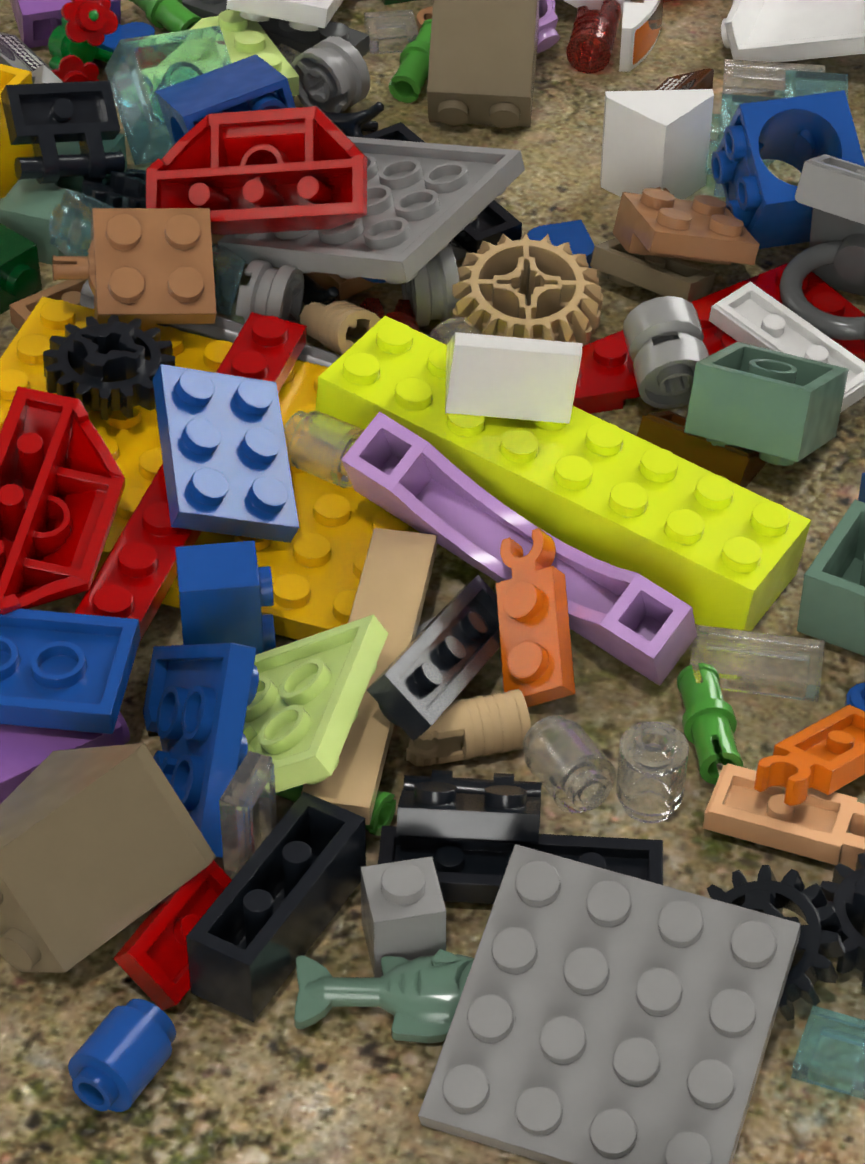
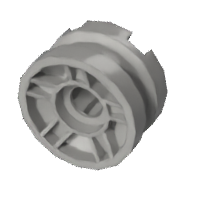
M327 37L314 45L313 48H309L294 57L291 64L299 75V95L297 96L305 107L317 106L324 112L342 113L348 107L366 98L370 90V74L366 62L360 52L349 41L341 37Z
M449 244L431 259L414 279L401 284L404 307L412 328L429 326L430 320L437 319L442 324L452 323V310L455 308L456 302L460 300L454 298L452 285L460 282L456 259Z
M252 260L245 270V275L251 276V279L246 286L240 285L236 315L244 317V324L251 312L266 316H276L299 324V315L302 312L304 299V276L302 270H298L297 266L285 264L279 269H275L268 261Z

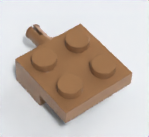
M661 187L643 189L642 194L622 192L613 229L614 236L628 253L731 265V263L754 265L760 245L744 227V223L729 211L726 203L721 199L708 195H696L693 201L677 199L666 188L661 190Z
M92 208L91 245L88 250V256H52L53 281H89V286L94 294L95 319L99 324L107 323L111 315H118L119 322L127 324L135 318L141 319L142 331L155 328L156 324H215L217 312L210 208Z

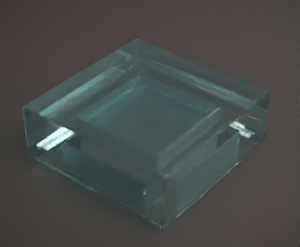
M812 1006L793 1062L791 1078L865 1100V1020Z

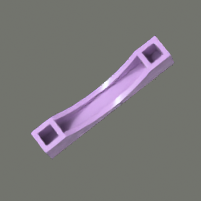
M380 411L341 459L356 492L418 532L437 535V544L496 582L512 578L511 568L504 564L500 555L503 539L510 537L521 545L523 557L532 549V530L539 527L480 487L428 441ZM545 532L553 539L556 547L555 558L551 566L565 574L570 629L660 686L697 637L692 606L639 573L596 559Z

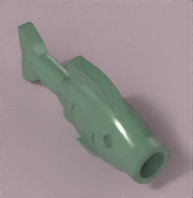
M442 949L433 956H420L410 961L403 957L384 956L381 958V977H332L327 968L317 961L306 956H298L296 958V971L299 992L295 1006L294 1025L297 1029L307 1028L324 1018L332 1007H381L394 1016L391 1028L392 1039L418 1043L443 1042L446 1039L474 958L453 954Z

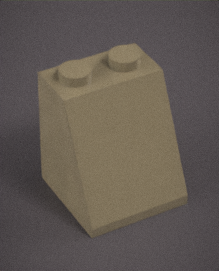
M433 0L427 84L429 122H442L451 126L462 124L494 125L504 129L515 126L531 127L539 34V0Z
M144 743L53 751L0 804V953L8 963L19 969L20 972H67L208 867L216 858V855Z

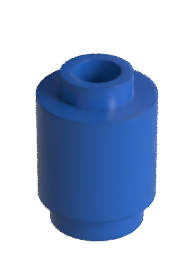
M132 999L125 1006L114 1007L69 1061L68 1069L73 1080L72 1087L79 1099L87 1106L98 1111L123 1112L128 1110L172 1055L171 1044L176 1038V1029L168 1015L155 1004L143 999Z

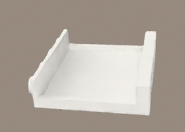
M733 0L727 18L723 19L721 24L722 41L725 48L731 49L735 67L865 54V0Z

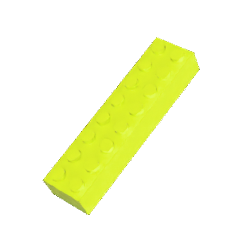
M384 316L318 376L313 432L350 449L380 411L428 441L480 487L540 529L596 559L639 573L692 606L695 624L739 646L797 574L811 524L810 519L575 406L572 407L570 424L445 413L447 345L392 318Z

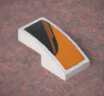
M663 0L623 3L619 72H630L653 49L661 29Z

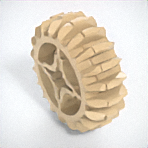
M526 231L520 240L512 241L502 234L497 245L482 241L477 253H466L462 267H457L460 282L452 285L454 298L460 299L452 310V323L455 327V332L583 343V346L587 345L591 340V335L596 334V329L600 325L603 294L601 293V286H599L597 269L588 268L589 264L586 260V254L572 255L569 242L559 246L552 245L548 234L541 241L530 240Z

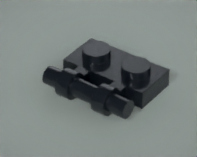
M110 80L5 86L0 95L11 145L32 144L34 157H17L15 159L14 170L18 180L36 179L39 184L57 183L60 177L83 176L86 180L96 181L103 180L106 174H111V171H125L123 153L121 151L105 152L102 140L115 139L121 131ZM79 141L81 154L58 155L56 143Z
M432 770L431 776L404 775L403 790L397 809V835L539 842L542 782L514 781L515 774L494 773L493 780L453 778V771Z

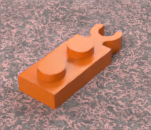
M539 528L532 530L533 546L531 551L524 557L521 545L510 537L502 540L500 555L504 564L511 568L512 578L496 583L504 692L515 689L521 690L528 708L575 694L565 574L551 566L556 554L555 543L549 535Z
M849 704L775 744L773 756L764 757L758 762L754 789L762 792L772 786L785 787L784 803L789 806H795L805 802L808 789L810 788L830 795L864 775L865 711Z

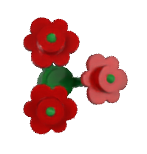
M71 0V2L64 4L61 9L62 25L57 26L52 31L48 41V48L53 57L49 62L50 68L54 69L51 71L63 82L99 81L97 79L99 69L92 63L93 59H98L122 67L124 72H126L123 87L127 93L136 95L135 77L160 56L165 49L159 45L153 46L151 41L146 39L138 40L132 48V55L126 57L98 48L97 46L104 42V35L114 33L118 27L116 14L109 10L111 1Z

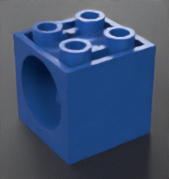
M256 54L155 91L173 146L208 114L296 108L288 79Z
M845 90L739 104L729 126L725 128L719 147L712 154V174L715 182L723 185L726 207L737 219L744 223L747 231L760 244L759 249L810 242L813 210L812 207L800 204L795 200L797 186L788 184L774 176L763 163L764 159L786 162L802 172L805 161L824 154L865 167Z

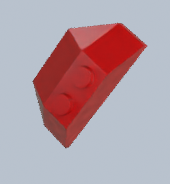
M317 106L212 113L206 115L180 138L162 159L158 158L146 169V208H210L211 234L218 235L332 229L367 215V157Z
M18 386L0 432L1 615L16 609H29L88 591L92 584L125 488V477L102 437L89 420V414L80 399Z

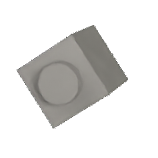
M432 856L361 867L362 927L374 977L382 976L381 958L384 956L403 957L410 961L420 956H433L440 949L446 951L447 911Z

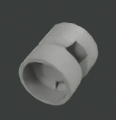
M665 296L650 299L631 310L623 323V333L629 356L633 361V372L638 391L643 401L653 407L665 409L683 407L689 404L696 362L709 356L708 349L703 343L704 335L699 317L693 304L684 298Z

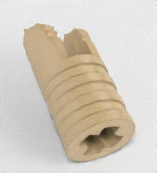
M334 301L329 305L311 302L309 305H305L299 315L301 324L307 326L306 334L319 340L327 349L339 355L344 354L381 320L375 313L346 301Z
M515 689L503 693L498 692L486 696L481 695L469 699L454 700L428 730L414 741L409 738V747L406 748V761H410L415 767H424L433 764L468 760L479 756H490L496 753H506L518 749H529L532 742V730L528 707L522 691Z

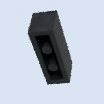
M306 792L300 795L186 936L192 994L252 1022L256 1020L295 969L296 958L301 955L305 956L361 882V867L366 866L364 817Z

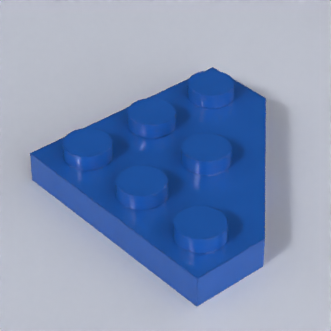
M235 643L154 646L143 707L146 731L157 732L162 746V751L157 750L153 758L216 857L223 858L225 844L232 838L236 826V808L232 803L236 775L243 769L247 757L248 743L245 734H243L247 706L254 700L258 689L259 672L256 665H254L257 648Z

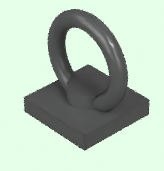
M813 208L809 248L796 255L785 267L779 285L781 301L784 306L829 338L865 340V316L841 317L826 313L813 306L806 299L802 291L803 281L808 274L813 272L835 290L865 296V225Z

